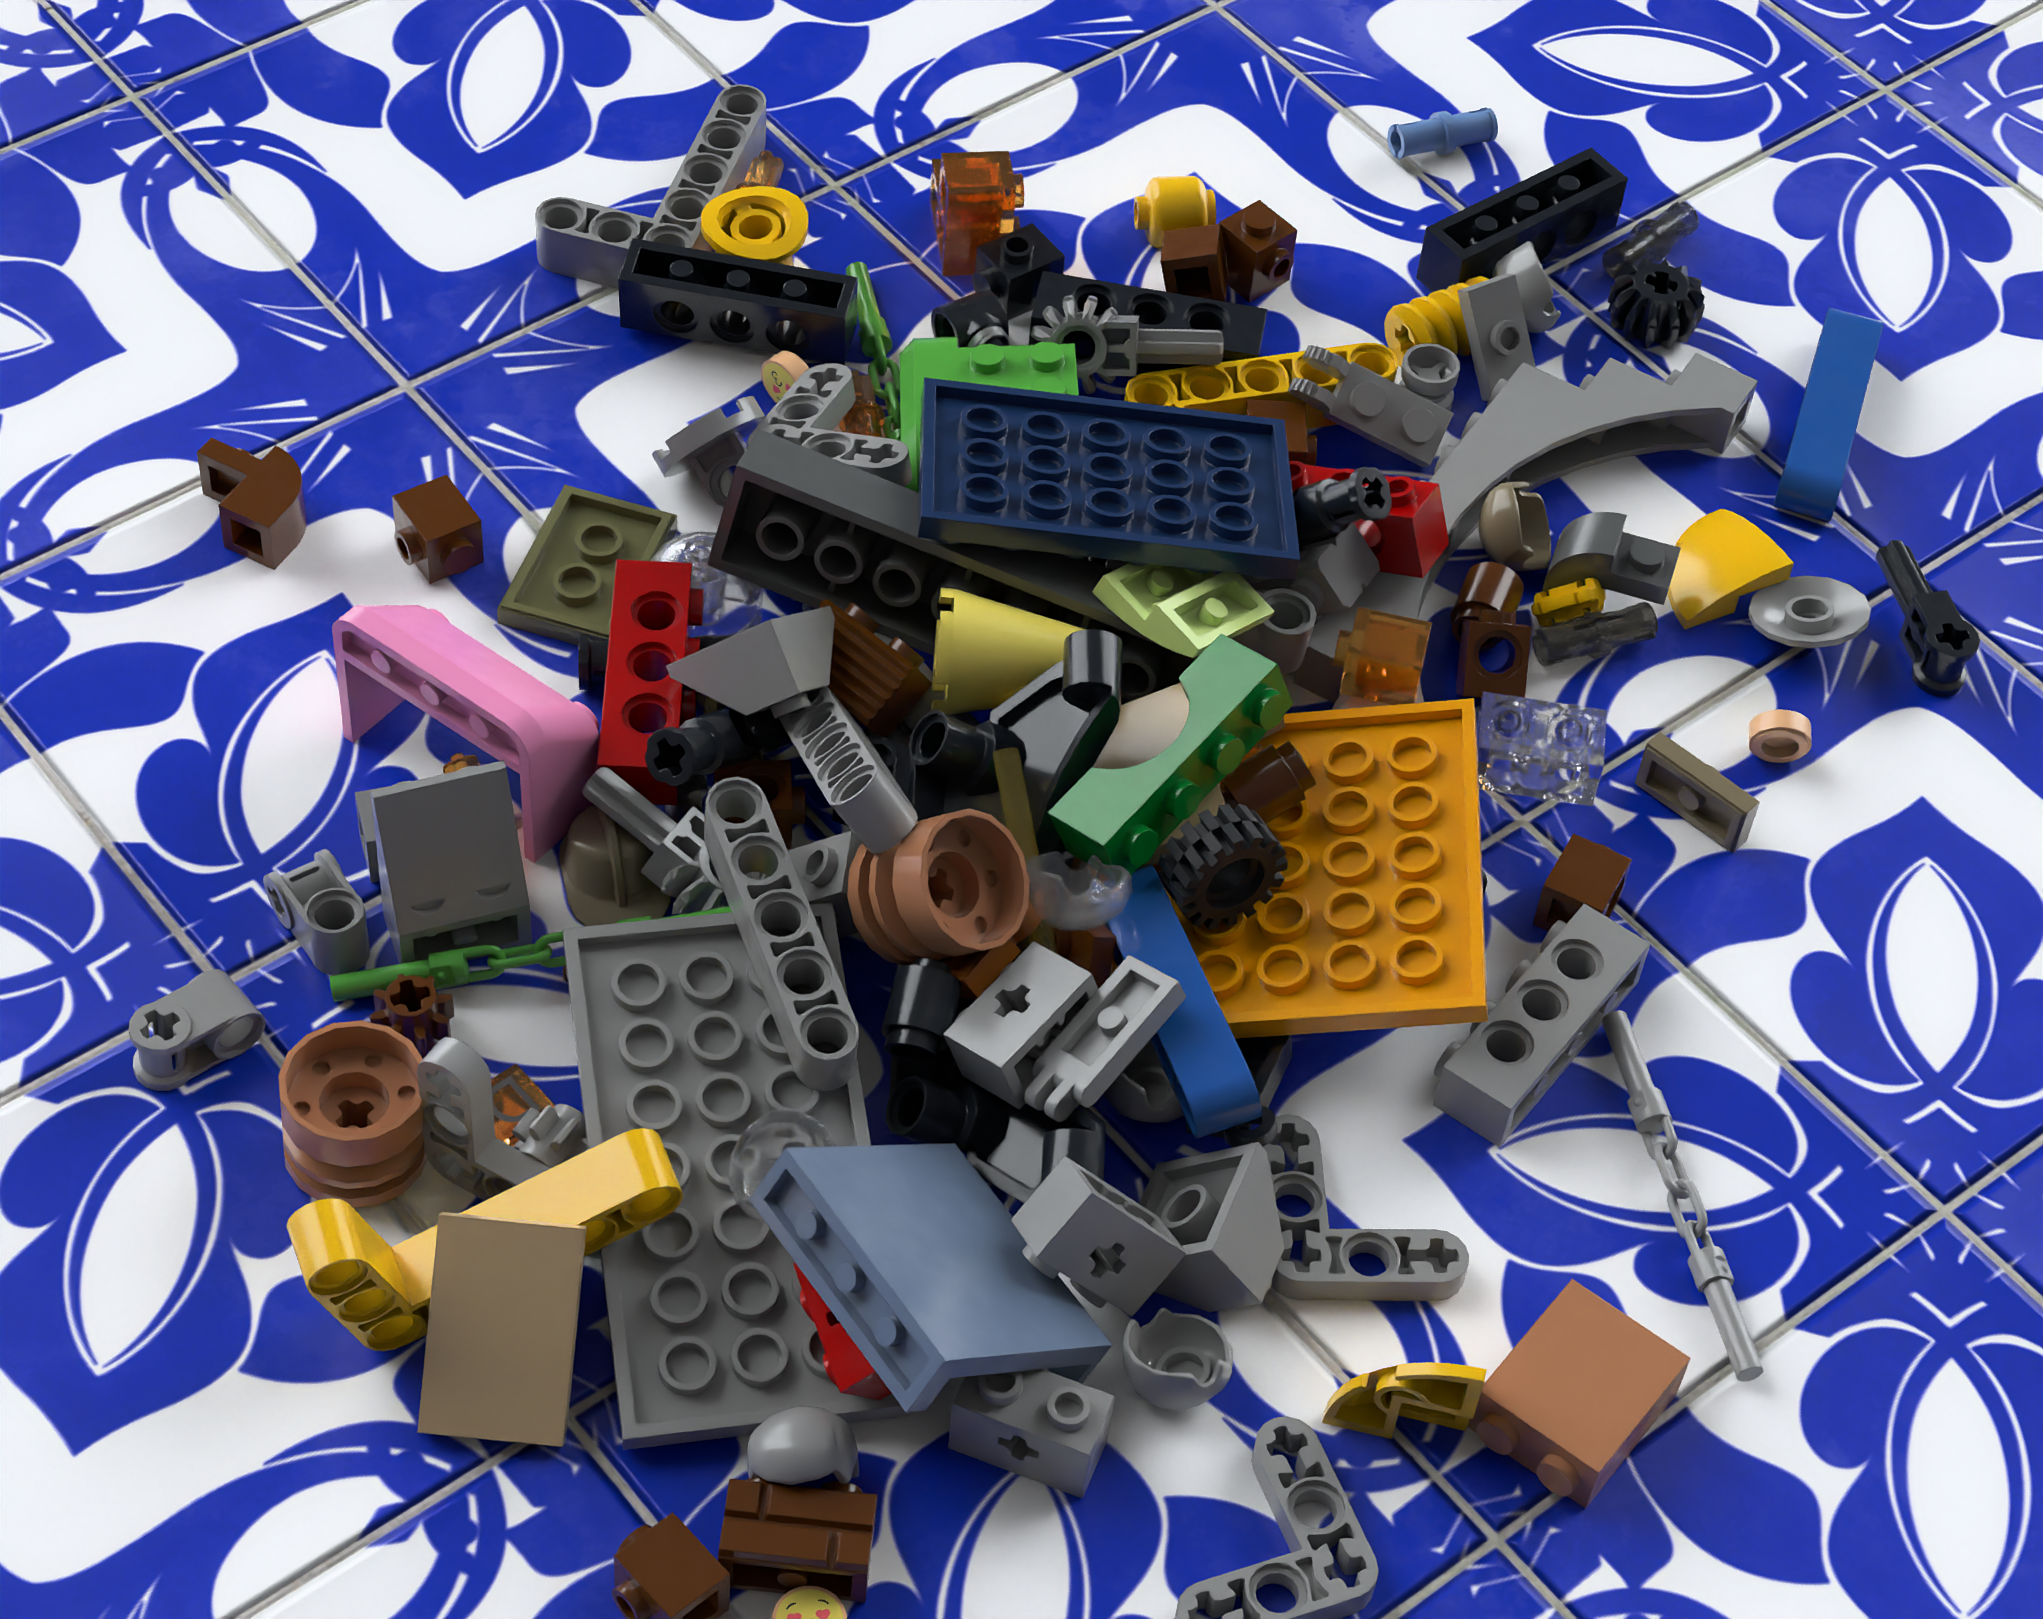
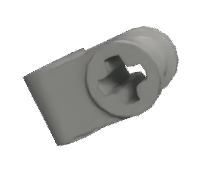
M323 849L314 854V861L283 875L273 871L263 877L265 891L275 914L284 927L290 929L318 970L329 975L356 972L365 965L370 956L365 907L361 897L357 895L346 880L338 862L329 850Z
M216 969L201 973L183 987L155 1002L143 1005L134 1012L129 1021V1036L133 1045L137 1048L133 1056V1072L138 1082L149 1089L170 1091L181 1087L204 1071L226 1059L239 1056L250 1049L259 1040L265 1029L266 1021L264 1016L226 972ZM152 1022L153 1029L152 1037H149L148 1024ZM173 1055H175V1059H176V1069H175V1070H173V1066H172V1056H173Z

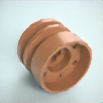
M969 808L916 822L915 826L903 840L882 853L873 854L864 844H861L849 868L847 898L853 922L867 946L888 962L912 965L913 960L917 958L940 960L979 952L1005 944L1019 930L1028 909L1030 879L1023 852L1010 830L991 814Z
M362 1020L329 1024L307 1034L287 1053L278 1075L285 1167L298 1188L316 1200L328 1198L342 1199L353 1208L378 1206L402 1195L421 1176L427 1156L423 1137V1100L419 1096L417 1068L423 1058L411 1040L388 1026Z

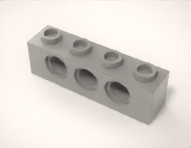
M1583 904L1568 923L1558 920L1544 938L1540 947L1541 954L1533 963L1525 959L1514 970L1506 985V994L1498 1004L1492 1000L1487 1001L1488 1022L1472 1023L1470 1027L1471 1035L1461 1045L1453 1041L1442 1053L1434 1069V1075L1439 1077L1440 1080L1433 1106L1493 1144L1501 1147L1603 1025L1602 1018L1606 1014L1615 1011L1637 985L1651 943L1586 904Z

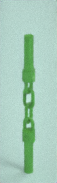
M853 262L846 268V275L858 277V336L860 337L862 352L874 359L868 366V374L873 392L879 398L885 399L889 416L883 421L885 438L901 441V413L898 400L900 396V370L896 362L886 358V354L892 348V340L885 319L880 316L867 265L863 262ZM888 367L891 370L894 384L887 382L883 390L881 389L877 373L881 376L885 375Z
M730 906L658 919L729 913L732 911ZM650 915L633 919L618 920L617 923L657 919H651ZM563 931L543 935L534 944L500 949L494 945L458 948L429 953V959L330 976L332 997L334 1002L374 996L373 992L375 990L386 991L387 987L397 979L399 974L404 976L415 975L425 979L431 975L435 978V990L492 979L498 977L505 969L537 963L547 968L566 966L565 956L550 958L553 950L548 945L550 943L562 942ZM489 955L487 964L491 969L470 972L467 958Z

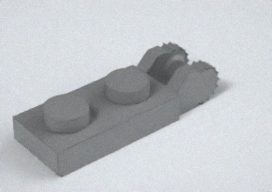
M1308 345L1303 356L1304 361L1313 368L1339 381L1332 394L1329 390L1318 386L1308 379L1296 377L1293 378L1288 389L1290 394L1324 412L1323 417L1419 466L1427 467L1431 465L1454 413L1353 361L1348 363L1343 357L1331 353L1323 347Z

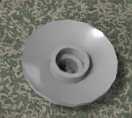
M1797 576L1789 577L1788 580L1762 588L1756 592L1751 598L1748 615L1754 628L1768 639L1788 646L1819 648L1839 645L1856 638L1868 627L1871 607L1865 595L1850 584L1828 577Z

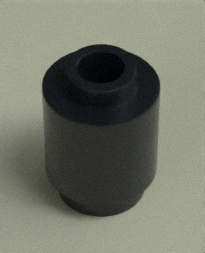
M917 958L913 960L912 965H904L897 968L881 1029L883 1036L886 1038L884 1050L890 1056L912 1064L930 1065L937 1062L939 1051H943L948 1047L943 1033L954 1023L962 983L955 976L951 975L952 969L947 964L934 959Z

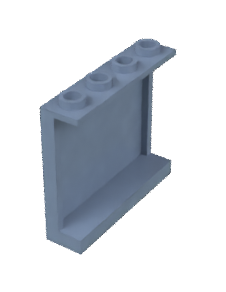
M955 1143L785 1148L749 1198L750 1202L905 1412L925 1411L950 1378L1048 1369L1049 1372L1083 1384L1113 1345L1059 1275L1052 1279L1040 1272L1026 1259L1022 1250L1027 1243L1012 1223L1011 1214Z

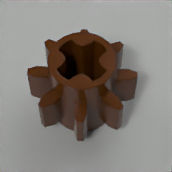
M399 974L397 979L387 987L386 991L375 990L373 992L375 1012L370 1015V1023L388 1026L411 1040L422 1058L431 1051L439 1040L444 1037L451 1038L450 1019L455 1017L452 994L436 996L435 978L430 975L425 979L415 975L404 976Z

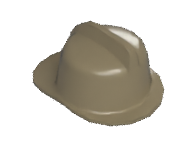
M596 805L586 808L577 815L560 843L559 861L568 903L575 918L584 926L616 924L618 920L650 915L651 919L663 918L671 903V896L660 892L661 888L640 872L654 852Z

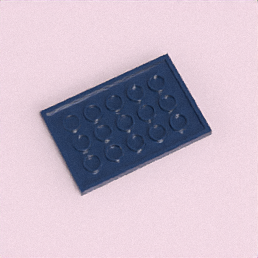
M924 377L921 395L918 538L935 539L945 544H958L962 542L998 546L1007 551L1033 550L1059 553L1075 559L1094 557L1121 560L1137 566L1156 564L1183 567L1198 573L1218 571L1244 574L1260 580L1273 578L1296 580L1300 553L1285 420Z

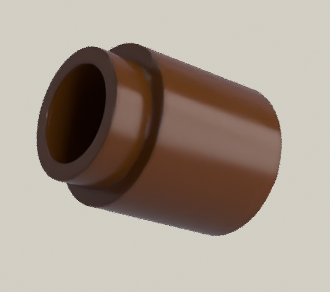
M1495 562L1478 563L1468 570L1450 615L1452 632L1459 643L1462 619L1478 621L1479 609L1517 612L1524 594V585L1517 573L1509 567ZM1491 637L1481 645L1479 651L1490 650L1504 639L1501 637Z
M1289 741L1278 748L1270 744L1240 763L1233 772L1227 774L1220 781L1224 788L1221 791L1226 804H1229L1233 810L1237 804L1246 805L1250 811L1253 809L1265 824L1305 800L1304 792L1316 785L1307 765Z

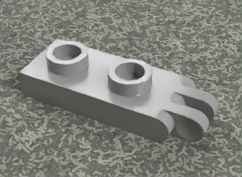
M1128 955L1036 1060L1032 1070L1035 1079L1025 1092V1102L1037 1110H1044L1047 1116L1057 1122L1064 1121L1079 1104L1084 1107L1092 1106L1185 1000L1186 995L1179 981Z

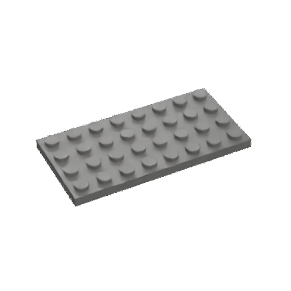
M833 903L810 905L847 996ZM732 912L564 928L563 945L587 1148L589 1150L630 1130L641 1128L653 1129L659 1133L683 1193L681 1204L672 1213L599 1249L623 1450L751 1435L774 1412L798 1405L825 1408L844 1419L846 1423L910 1416L911 1412H905L893 1394L880 1401L840 1393L838 1387L831 1381L824 1368L823 1355L825 1351L815 1323L807 1316L800 1302L799 1295L802 1288L793 1266L795 1261L749 1200L785 1148L871 1146L857 1056L852 1077L844 1086L836 1090H814L800 1081L793 1069ZM772 928L767 931L771 935L778 937L793 934L784 928ZM803 984L788 988L794 993L801 995L812 994L817 991L811 986ZM827 1042L811 1046L816 1051L825 1054L841 1050L836 1045Z

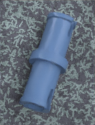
M1487 107L1451 115L1448 111L1435 112L1427 120L1391 125L1387 134L1388 147L1393 157L1398 159L1432 151L1438 155L1450 154L1458 146L1494 141L1498 134V122L1493 110Z

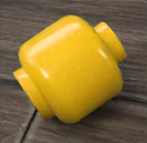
M1196 176L1153 177L1146 186L1144 196H1136L1134 199L1135 229L1145 230L1148 242L1157 249H1162L1164 231L1216 224L1214 191L1206 189L1203 181Z

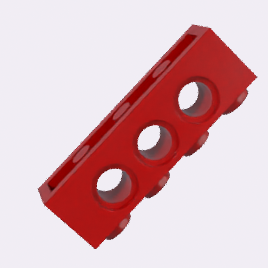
M1289 461L1293 492L1297 488L1328 478L1337 481L1348 479L1355 471L1348 468L1333 469L1305 465L1299 461ZM1385 476L1389 483L1392 499L1390 513L1385 519L1378 521H1364L1360 519L1351 523L1355 524L1378 559L1379 572L1424 578L1449 545L1439 483L1412 480L1405 476Z
M616 559L597 769L602 767L609 768L652 804L677 805L678 785L670 786L665 782L657 781L647 768L645 753L648 738L655 731L669 726L678 729L686 720L696 717L697 691L686 689V685L672 679L666 665L700 651V639L690 638L691 626H703L704 589L692 588V563Z

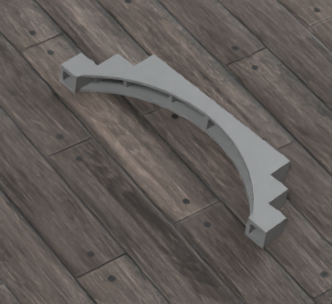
M1695 353L1682 372L1674 369L1666 382L1613 358H1609L1596 376L1587 374L1579 387L1522 362L1508 381L1500 379L1489 397L1485 411L1482 414L1474 412L1464 427L1459 444L1456 447L1448 445L1444 449L1436 464L1434 475L1429 480L1432 483H1439L1449 545L1424 578L1378 572L1368 586L1362 587L1363 592L1349 609L1322 615L1321 619L1314 625L1303 663L1296 670L1294 684L1334 703L1332 710L1424 702L1416 660L1417 618L1429 589L1447 560L1479 527L1481 508L1485 498L1493 488L1501 483L1523 481L1528 482L1529 487L1522 488L1520 491L1530 492L1542 484L1582 468L1623 457L1660 451L1709 448L1723 454L1746 422L1758 380L1698 353Z

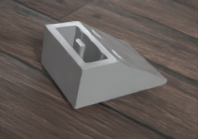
M504 760L481 766H468L455 772L415 781H403L389 787L371 790L383 914L399 964L429 959V953L458 948L494 945L500 949L532 944L530 903ZM482 955V956L470 957V958H467V959H468V960H472V959H476V958H480V957H484V956H489V955Z

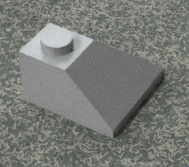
M827 606L770 619L666 665L672 679L744 715L771 709L774 719H778L809 707L811 704L807 694L829 685L835 617L831 607Z
M1259 1142L1157 1164L1139 1204L1162 1220L1187 1254L1154 1292L1207 1312L1262 1303L1264 1296L1271 1287L1272 1277L1284 1251L1267 1151Z

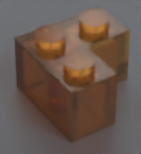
M1009 151L941 153V159H932L929 202L943 276L973 275L975 273L977 246L1020 228L1019 217L1014 216L1015 208H1023L1024 180L1022 173L1013 174Z

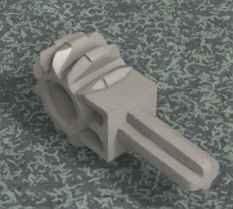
M1072 295L1065 296L1063 299V309L1066 317H1063L1055 308L1047 306L1042 315L1052 328L1034 326L1031 332V336L1038 341L1064 344V337L1076 330L1084 331L1093 338L1095 352L1087 358H1076L1077 378L1082 379L1083 389L1087 394L1094 393L1096 390L1095 372L1105 382L1110 384L1116 379V376H1136L1138 363L1218 365L1223 359L1224 338L1222 332L1218 330L1139 329V316L1117 315L1118 312L1113 307L1107 309L1098 318L1093 315L1098 299L1091 295L1084 305L1083 312H1078L1076 300Z
M606 767L598 769L585 784L582 791L584 797L654 852L640 872L660 887V892L677 898L673 903L672 915L729 906L705 845V815L693 806L677 824L612 770ZM749 872L745 876L760 880L762 873Z

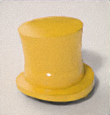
M768 186L745 187L723 193L707 203L701 213L700 229L704 239L716 250L715 253L794 266L793 254L802 247L808 234V211L797 195L785 189Z

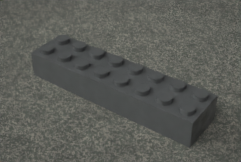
M760 429L736 465L708 558V566L816 609L820 607L821 601L829 599L843 611L852 602L880 625L876 633L891 639L896 636L907 645L933 656L937 619L940 620L941 611L951 610L950 604H939L941 588L961 590L1086 630L1096 629L1113 633L1123 643L1121 705L1180 683L1178 677L1198 658V656L1192 658L1176 653L1143 636L1121 620L1092 593L1102 576L1114 570L1084 558H1069L1059 553L1033 550L1007 551L998 546L962 542L958 544H945L935 539L918 538V492Z

